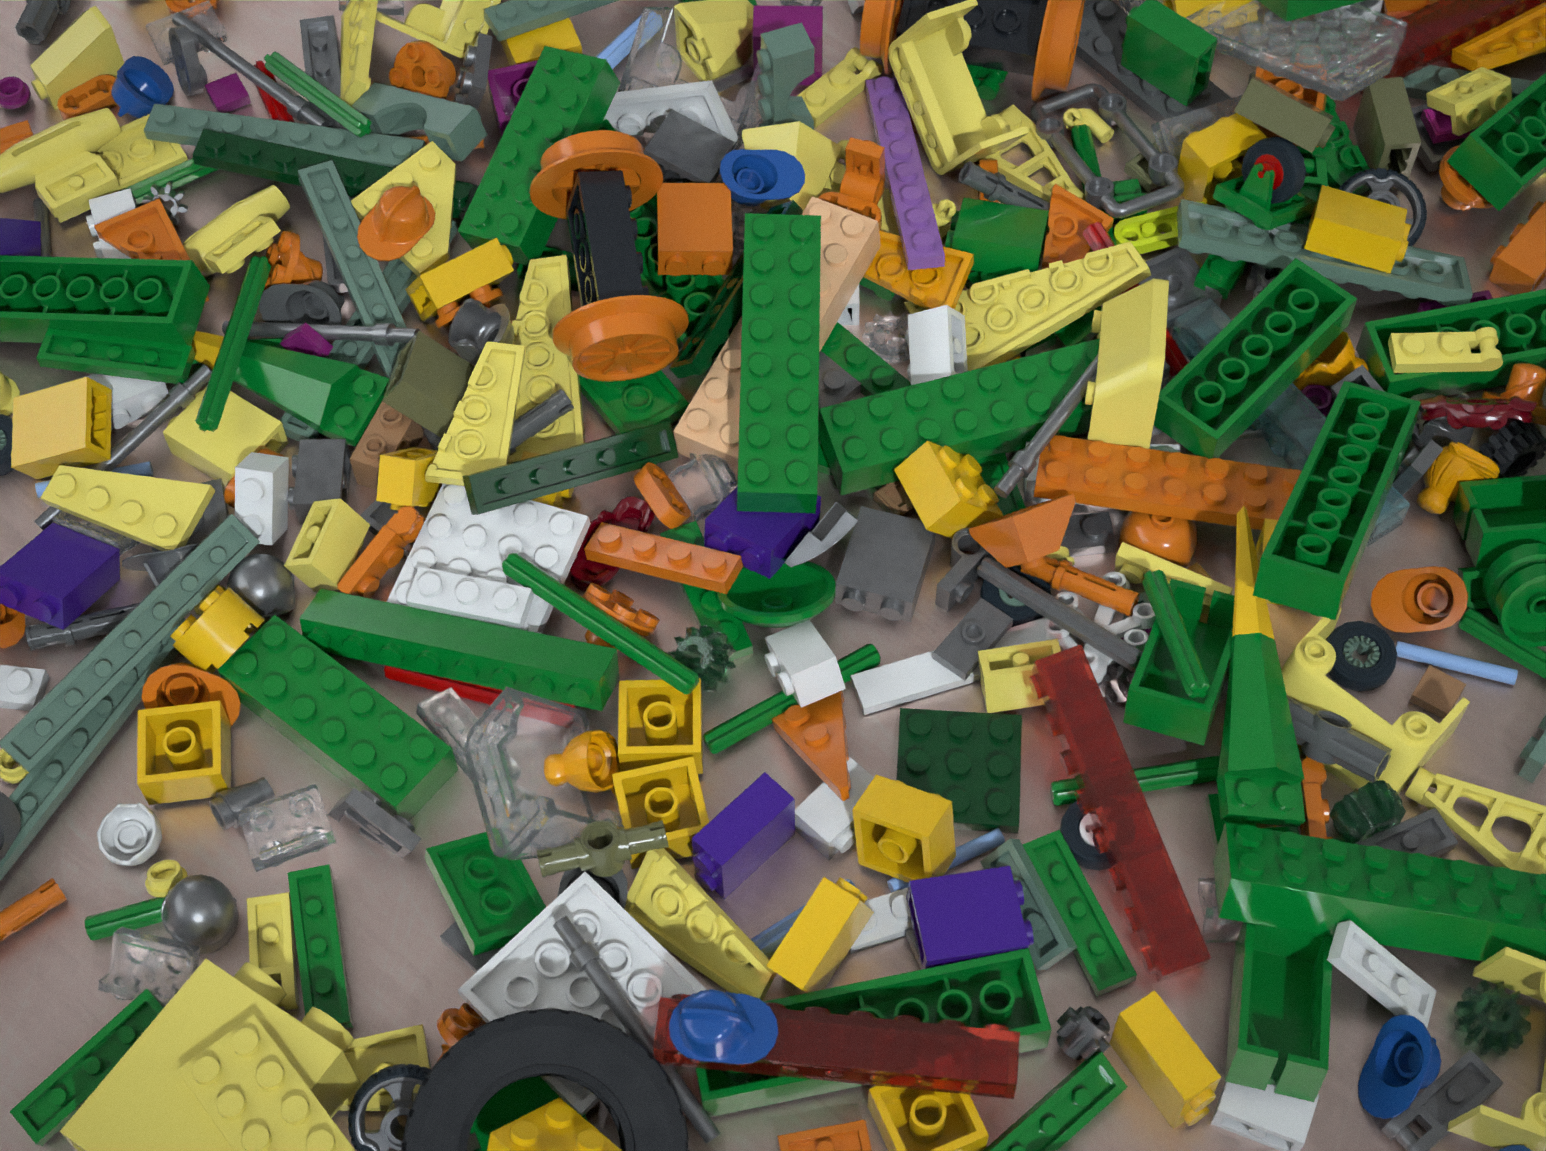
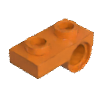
M850 137L845 148L846 172L843 176L839 193L878 205L885 190V147L877 145L870 140H859Z

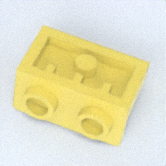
M1480 67L1426 93L1427 106L1451 116L1452 133L1460 136L1481 126L1512 100L1511 78Z

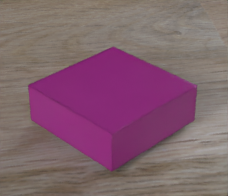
M237 73L204 85L217 112L228 113L251 104L249 94Z
M306 322L286 334L280 343L286 350L323 358L328 356L333 348L326 339Z

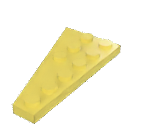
M1130 241L1086 253L1083 259L1064 264L1060 260L1049 263V268L1030 272L1027 269L974 283L970 289L962 291L955 308L956 311L965 316L968 371L1009 360L1151 276L1150 268ZM911 301L904 302L909 314L926 310Z
M567 255L532 259L528 265L519 297L518 313L516 320L512 322L514 328L513 344L525 346V358L515 420L549 398L559 389L566 393L574 409L516 447V452L509 456L508 464L520 461L524 451L546 454L585 443L579 375L573 369L571 357L560 352L555 347L552 337L556 324L573 311Z

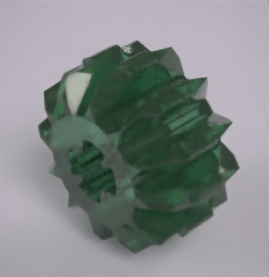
M704 625L700 626L699 629L686 627L685 638L681 636L674 637L678 647L676 651L672 650L667 652V654L698 674V679H701L702 693L704 690L710 693L717 692L718 682L723 684L729 682L725 673L727 669L736 668L734 662L729 661L728 658L736 650L733 646L727 644L728 637L724 633L716 632L714 628Z
M1377 780L1374 783L1368 782L1363 787L1355 788L1350 794L1344 795L1342 800L1335 803L1330 817L1339 836H1342L1345 842L1355 844L1373 837L1378 832H1384L1400 824L1406 810L1396 790L1394 791L1389 783H1386L1384 780Z
M1486 980L1479 982L1476 989L1469 987L1464 990L1461 995L1462 1001H1458L1454 1007V1014L1460 1017L1454 1024L1455 1030L1468 1033L1464 1039V1046L1472 1045L1475 1041L1480 1044L1479 1051L1481 1056L1486 1055L1492 1047L1498 1057L1504 1056L1509 1051V1048L1513 1050L1518 1049L1524 1042L1523 1036L1527 1035L1531 1030V1023L1525 1019L1530 1014V1006L1517 1004L1521 997L1520 991L1512 992L1509 995L1505 992L1504 981L1497 983L1494 989H1492ZM1491 1015L1496 1018L1494 1021L1489 1019Z

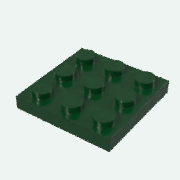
M900 708L896 780L927 793L938 794L944 799L952 801L954 829L990 832L999 828L1001 832L1018 833L1022 715Z

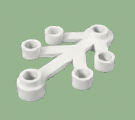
M1109 572L1102 578L1130 590V582L1120 572ZM1066 591L1055 596L1056 599L1084 615L1078 608V596L1075 593ZM1099 604L1093 622L1119 638L1124 637V641L1143 652L1148 640V634L1140 629L1152 628L1156 619L1151 604H1137L1133 608V616L1111 624L1115 610ZM1049 619L1045 622L1046 640L1058 639L1061 651L1068 658L1066 670L1072 681L1082 687L1098 685L1107 673V666L1116 663V661L1087 643L1083 650L1069 636L1068 631Z

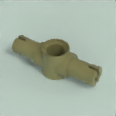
M601 820L588 824L583 829L581 836L574 838V842L537 850V856L542 877L580 868L581 871L590 870L596 876L609 877L618 873L625 861L632 859L631 855L667 848L669 845L663 820L625 829L624 826L617 828L613 823Z

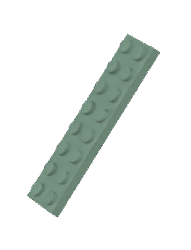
M1184 199L1180 200L1177 209L1178 247L1185 248L1188 252L1194 254L1209 253L1219 255L1228 261L1243 260L1253 262L1267 269H1274L1276 267L1285 269L1297 258L1335 283L1345 284L1349 282L1364 285L1373 291L1388 290L1398 292L1412 299L1419 297L1432 299L1446 306L1470 303L1473 295L1464 257L1408 246L1403 261H1395L1389 274L1304 249L1309 225L1290 222L1272 230H1264L1255 226L1252 220L1240 213L1232 212L1227 208Z

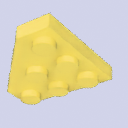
M431 141L352 199L351 203L357 217L362 221L378 203L385 191L397 186L410 188L414 185L420 189L421 195L433 205L435 221L431 229L419 242L399 259L417 277L449 260L456 164Z

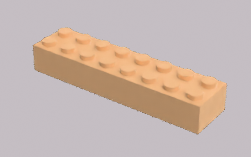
M812 196L801 215L821 216L820 353L881 244L877 220ZM742 316L673 431L679 454L738 478Z

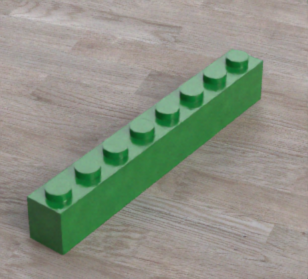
M326 589L319 590L299 618L302 635L325 653L599 711L604 709L619 681L618 654L615 648Z

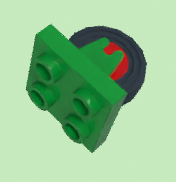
M1281 137L1265 138L1251 146L1243 158V176L1217 184L1212 197L1223 203L1228 210L1242 214L1252 220L1255 226L1264 230H1272L1312 215L1316 201L1299 192L1305 182L1306 175L1302 154L1292 142Z

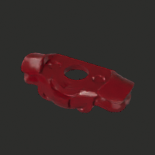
M1437 395L1432 398L1419 400L1421 408L1425 409L1421 413V420L1446 417L1449 425L1455 429H1460L1463 426L1471 428L1490 426L1492 429L1498 430L1507 423L1508 418L1532 423L1535 420V416L1531 411H1534L1537 405V401L1522 399L1518 396H1513L1509 399L1448 398L1444 395Z
M633 496L625 497L612 512L603 510L597 519L590 521L591 524L577 553V558L570 569L572 574L571 580L580 590L585 592L590 583H595L602 587L609 580L613 579L620 569L619 567L587 560L584 548L601 522L647 533L655 514L646 501Z

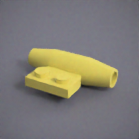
M104 108L65 119L5 150L0 154V194L35 183L38 196L54 217L57 218L87 203L88 200L97 198L119 187L117 177L99 154H93L121 133L120 126L110 109Z
M271 185L233 204L188 237L183 246L190 260H193L204 278L216 272L221 274L225 272L227 274L232 273L244 265V258L253 251L260 252L274 242L272 237L281 231L276 223L290 209V204L283 193L276 186Z

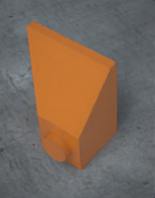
M1074 493L1034 504L969 529L970 535L1005 568L1021 564L1023 571L1041 566L1046 563L1044 556L1060 549L1076 503Z

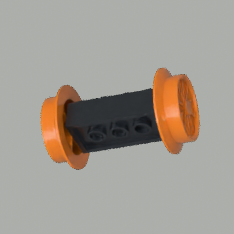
M865 0L860 32L861 55L881 59L885 74L891 75L893 69L889 61L888 50L894 40L927 13L967 0ZM977 0L978 5L963 16L971 29L969 46L962 52L966 64L1033 76L1032 101H1036L1045 88L1066 92L1076 55L1085 0Z
M597 130L582 132L561 139L544 152L540 161L541 171L535 176L530 185V198L536 208L545 214L567 219L580 294L581 307L567 314L556 324L552 333L553 343L560 352L571 357L574 371L587 379L607 382L625 381L658 372L670 365L677 357L679 350L677 339L687 329L689 318L687 311L682 305L667 298L650 296L648 287L642 285L643 256L641 252H636L637 222L635 218L630 217L629 211L645 204L657 194L663 183L662 169L654 159L644 154L641 143L626 133Z

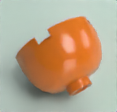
M1129 511L1120 527L1118 548L1124 542L1186 568L1197 547V526L1194 520Z

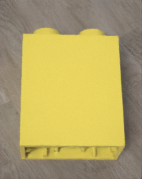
M205 959L66 1123L60 1133L76 1151H234L178 1073L177 1069L254 1014L329 1116L333 1118L360 1083L344 1054L354 1039L339 1022L318 1008L312 1007L300 1022L277 1007L286 996L285 991L274 979L253 964L245 962L237 973L232 976L208 959Z

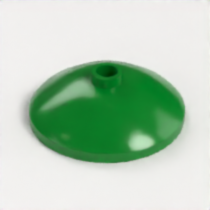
M809 561L793 567H789L784 563L771 579L750 571L743 566L728 593L717 592V599L720 606L727 613L742 622L767 628H782L808 621L821 614L831 605L835 598L836 582L829 571Z

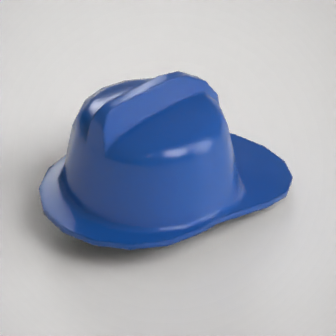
M132 56L117 71V78L112 86L111 95L120 107L117 114L119 117L128 113L136 118H142L151 113L154 103L166 105L173 95L174 88L171 79L159 65L147 58Z
M733 150L725 154L720 162L719 172L722 181L731 191L732 200L746 207L758 206L766 200L790 198L797 194L805 183V171L802 164L793 155L785 151Z
M709 989L693 993L678 1004L673 1010L669 1022V1031L674 1046L687 1058L698 1061L740 1065L752 1064L767 1056L775 1046L778 1036V1025L771 1008L759 998L746 994Z
M1402 1014L1390 1018L1380 1029L1370 1055L1362 1069L1358 1082L1359 1099L1363 1108L1373 1117L1388 1119L1403 1113L1414 1101L1419 1090L1427 1088L1432 1084L1440 1072L1441 1055L1436 1045V1040L1430 1036L1425 1025L1416 1017Z

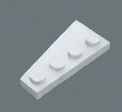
M712 80L616 92L604 120L608 119L613 128L618 132L643 136L644 132L656 133L671 109L735 143L738 139Z

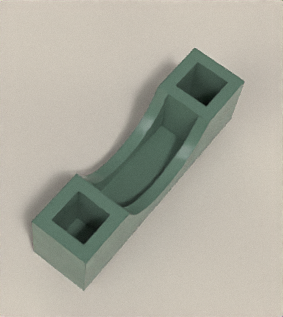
M802 22L762 33L761 50L757 51L758 63L762 70V75L757 76L758 86L762 94V99L758 100V107L763 119V123H760L759 127L800 121L814 129V120L801 96H790L794 88L801 81L814 74V46Z
M374 82L369 90L352 105L353 108L371 120V133L398 136L412 130H424L430 142L433 141L450 159L460 162L487 136V132L481 122V116L475 107L424 95L419 92L400 89L395 86Z

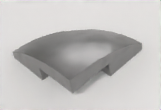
M835 502L813 531L808 532L784 563L789 567H793L817 557L841 540L859 520L839 502Z

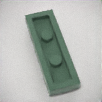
M1008 839L980 861L984 869L1011 866L1013 879L1021 881L1024 905H1021L1020 908L1023 920L1029 919L1032 925L1034 944L1029 946V950L1037 970L1049 969L1077 948L1075 941L1019 839Z

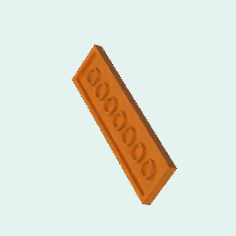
M1054 435L1039 456L1033 497L1055 499L1074 493L1076 503L1236 527L1237 513L1245 506L1251 529L1262 530L1265 518L1279 520L1300 476L1301 470L1220 458L1208 459L1203 456Z

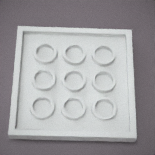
M442 484L386 602L408 606L406 600L418 566L522 586L503 572L502 563L510 553H517L564 584L591 524L589 517L533 500L479 515H472L465 486ZM534 594L523 630L542 634L554 606Z
M584 872L458 989V993L486 1023L505 1015L526 1010L561 1009L592 1015L599 1020L603 1019L629 1035L585 971L579 972L569 958L572 954L553 927L564 916H568L586 943L592 942L601 955L598 960L657 1043L669 1032V1022L673 1010L678 1004L693 993L707 989L590 875ZM540 1076L581 1116L586 1114L600 1100L591 1091L576 1082L560 1077Z

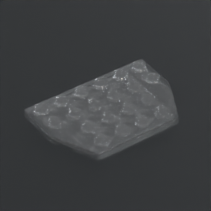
M1258 0L1225 9L1221 8L1226 1L1217 2L1186 17L1190 22L1218 38L1216 50L1221 54L1233 56L1245 61L1248 65L1260 67L1272 72L1277 77H1284L1299 83L1304 88L1316 90L1328 95L1333 100L1340 101L1348 99L1390 73L1407 32V22L1356 3L1288 22L1284 21Z

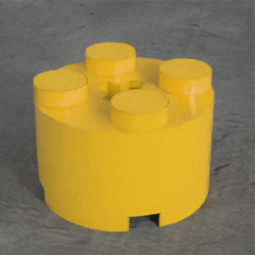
M218 586L198 606L204 613L198 619L191 614L170 635L176 641L172 645L198 669L212 674L216 668L219 669L250 637L249 634L255 629L250 623L258 628L265 620L230 587L224 590L221 586Z

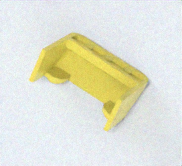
M443 0L440 8L427 3H419L410 9L405 22L399 21L380 11L376 12V19L383 24L421 41L429 42L445 52L464 59L467 46H474L478 34L487 35L490 28L484 19V9L500 4L501 0Z
M977 0L963 1L927 13L894 40L888 50L891 67L930 164L939 175L953 172L962 168L969 161L976 162L979 159L1003 150L1029 133L1027 126L1011 131L1008 122L997 114L987 117L962 52L968 48L971 39L970 26L963 16L978 5Z
M1153 278L1103 303L1101 311L1094 310L1091 333H1098L1099 351L1095 382H1087L1085 404L1092 405L1087 440L1149 449L1165 362L1169 280Z
M1340 608L1336 620L1322 617L1290 654L1281 668L1287 696L1316 711L1326 710L1341 715L1351 723V729L1392 749L1386 769L1374 783L1336 763L1332 765L1323 763L1328 772L1365 800L1373 804L1384 805L1392 802L1415 777L1420 766L1424 767L1455 732L1470 701L1463 697L1440 723H1437L1428 715L1417 711L1402 714L1393 725L1388 723L1326 676L1332 670L1336 661L1335 650L1326 640L1334 631L1342 610ZM1297 744L1298 749L1301 750L1302 746Z
M1505 947L1474 967L1473 976L1540 1000L1546 1004V961ZM1546 1056L1541 1091L1525 1100L1522 1105L1520 1119L1490 1107L1479 1105L1448 1122L1447 1131L1499 1150L1509 1145H1524L1532 1151H1546Z

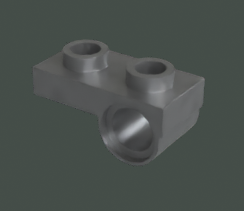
M970 527L960 529L954 534L950 556L951 569L937 584L935 604L947 613L957 602L962 604L970 596L975 581L980 577L977 574V569L981 565L982 560L990 557L997 561L971 537ZM963 551H972V552H974L975 554L968 555V554H964V553H962V552H963Z

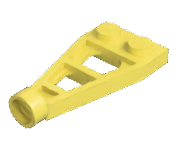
M1014 104L997 114L1008 122L1011 131L1027 126L1029 133L1007 148L982 159H997L998 172L1005 175L1007 181L1048 202L1051 200L1052 188L1055 184L1086 201L1085 194L1074 185L1047 141L1037 135L1036 125ZM1021 142L1025 143L1034 155L1033 158L1020 166L1013 165L1000 156ZM1042 167H1046L1055 179L1042 186L1028 176Z
M1420 766L1404 794L1405 796L1424 805L1429 810L1436 808L1446 824L1495 867H1506L1511 870L1534 874H1546V806L1439 773L1435 775ZM1429 787L1436 788V792L1431 793L1427 789ZM1466 797L1488 808V814L1481 826L1472 825L1455 812L1454 803L1458 798ZM1506 816L1523 821L1530 826L1531 835L1521 852L1508 850L1493 836L1492 825L1497 818Z

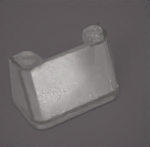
M506 687L468 732L464 746L465 757L490 847L495 856L511 861L538 858L537 850L574 842V838L580 837L583 829L592 822L605 820L613 823L617 828L623 826L619 814L615 811L604 809L594 816L586 791H581L568 782L555 787L550 785L545 779L543 771L544 759L550 754H561L572 738L585 731H591L585 711Z

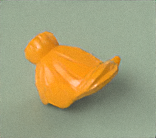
M1343 331L1286 390H1289L1291 393H1299L1307 385L1332 386L1361 365L1367 371H1369V368L1364 359L1355 356V349L1349 335Z
M1452 441L1448 446L1443 447V451L1424 473L1425 488L1417 494V503L1429 513L1442 514L1446 511L1449 502L1456 501L1459 482L1496 479L1500 473L1499 467L1489 457L1460 442Z
M600 729L585 731L572 738L561 754H550L544 759L543 771L545 779L550 785L555 787L568 782L581 791L599 793L610 789L615 795L612 774L621 772L616 739L608 731Z

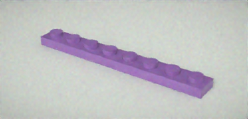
M896 77L865 80L866 96L878 145L885 147V176L908 270L945 267V253L907 104Z

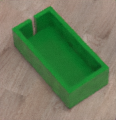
M1546 475L1459 482L1452 518L1462 540H1466L1465 546L1475 568L1490 567L1504 552L1522 544L1541 543L1546 545Z
M1171 579L1169 586L1208 678L1210 688L1207 690L1208 694L1203 698L1198 696L1192 699L1187 696L1157 619H1155L1128 690L1123 723L1204 746L1229 675L1234 595L1214 590L1207 623L1200 622L1206 588Z
M1243 922L1234 952L1225 1082L1264 1091L1268 1084L1274 1085V1093L1311 1102L1315 1101L1329 1068L1332 964L1327 961L1333 941L1332 936Z

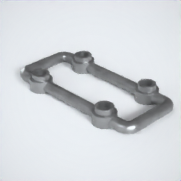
M1090 83L1039 101L1031 108L1030 115L1036 124L1037 135L1041 139L1046 140L1050 148L1055 147L1085 185L1086 202L1097 209H1104L1112 217L1124 218L1174 200L1183 193L1185 185L1177 174V159L1171 154L1159 153L1126 113V99L1124 96L1117 93H1109L1102 85ZM1091 97L1096 98L1098 101V115L1108 125H1118L1149 162V177L1153 183L1158 186L1167 187L1121 204L1117 203L1113 198V182L1108 178L1095 176L1064 137L1063 120L1056 116H1047L1046 114Z

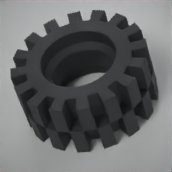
M1520 420L1518 422L1513 421L1507 428L1504 426L1499 429L1497 435L1494 436L1492 434L1488 438L1489 442L1483 443L1479 447L1481 451H1478L1498 465L1500 473L1496 479L1512 478L1520 475L1523 477L1528 473L1527 470L1530 467L1534 468L1538 464L1537 460L1545 456L1546 438L1532 423Z

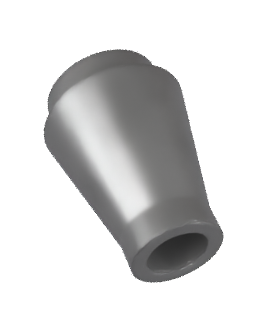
M261 777L256 781L217 792L216 798L209 801V806L214 818L222 829L227 830L230 827L237 829L262 806L274 799L275 795L269 782L264 777Z

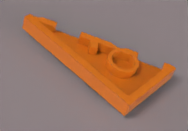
M1055 184L1051 193L1041 270L1049 268V263L1062 260L1064 264L1083 259L1086 253L1093 252L1083 236V231L1090 224L1100 222L1108 232L1113 225L1114 218Z
M160 199L94 225L100 239L131 259L190 260Z
M839 691L802 708L799 704L791 706L785 712L772 718L775 731L842 801L850 798L851 780L847 764L849 754L845 733L846 719L843 712V692Z

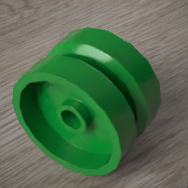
M1541 543L1522 544L1504 552L1491 564L1484 576L1482 591L1488 606L1497 617L1498 623L1505 635L1516 644L1527 647L1546 646V545Z

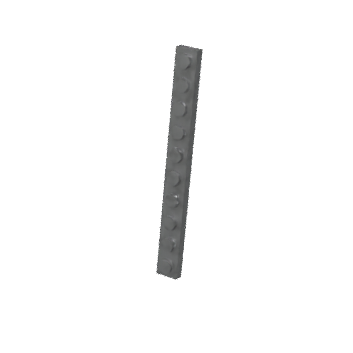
M334 16L300 20L305 73L340 97L341 66ZM311 103L312 109L329 121V127L346 129ZM348 196L349 199H350V201L355 198V197ZM323 235L328 285L334 288L336 293L348 292Z

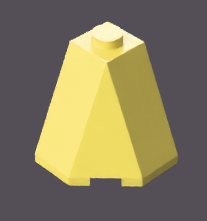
M703 0L674 5L677 54L701 82L714 80L742 67L753 54L754 6L748 0Z
M97 6L84 11L30 65L35 76V80L31 81V84L40 100L47 99L54 110L58 109V100L64 93L99 75L108 74L117 78V71L124 64L113 29Z
M800 121L742 130L745 149L785 151L793 155L802 164L805 171V183L797 194L780 200H766L760 204L761 208L769 211L771 207L794 200L804 211L812 196L819 198L840 154V145Z

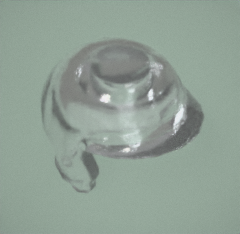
M690 453L691 460L686 464L678 466L670 473L671 481L687 504L696 522L706 519L738 484L735 470L724 458L717 455Z

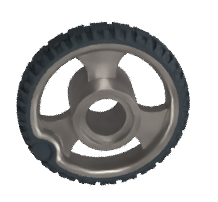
M1371 168L1354 174L1341 185L1339 190L1352 193L1362 185H1366L1371 192L1367 198L1401 207L1400 202L1393 193L1389 192V189L1395 187L1400 190L1409 200L1413 211V218L1406 219L1405 222L1411 224L1407 241H1409L1408 246H1413L1420 238L1427 219L1426 203L1420 189L1407 176L1391 169Z
M413 1064L393 1065L374 1073L361 1085L352 1100L348 1115L349 1135L355 1150L389 1151L391 1147L394 1150L402 1151L405 1127L398 1122L397 1116H408L417 1094L413 1093V1089L416 1084H422L431 1069ZM384 1088L390 1093L393 1101L381 1122L380 1129L366 1130L365 1112L367 1105L373 1095Z

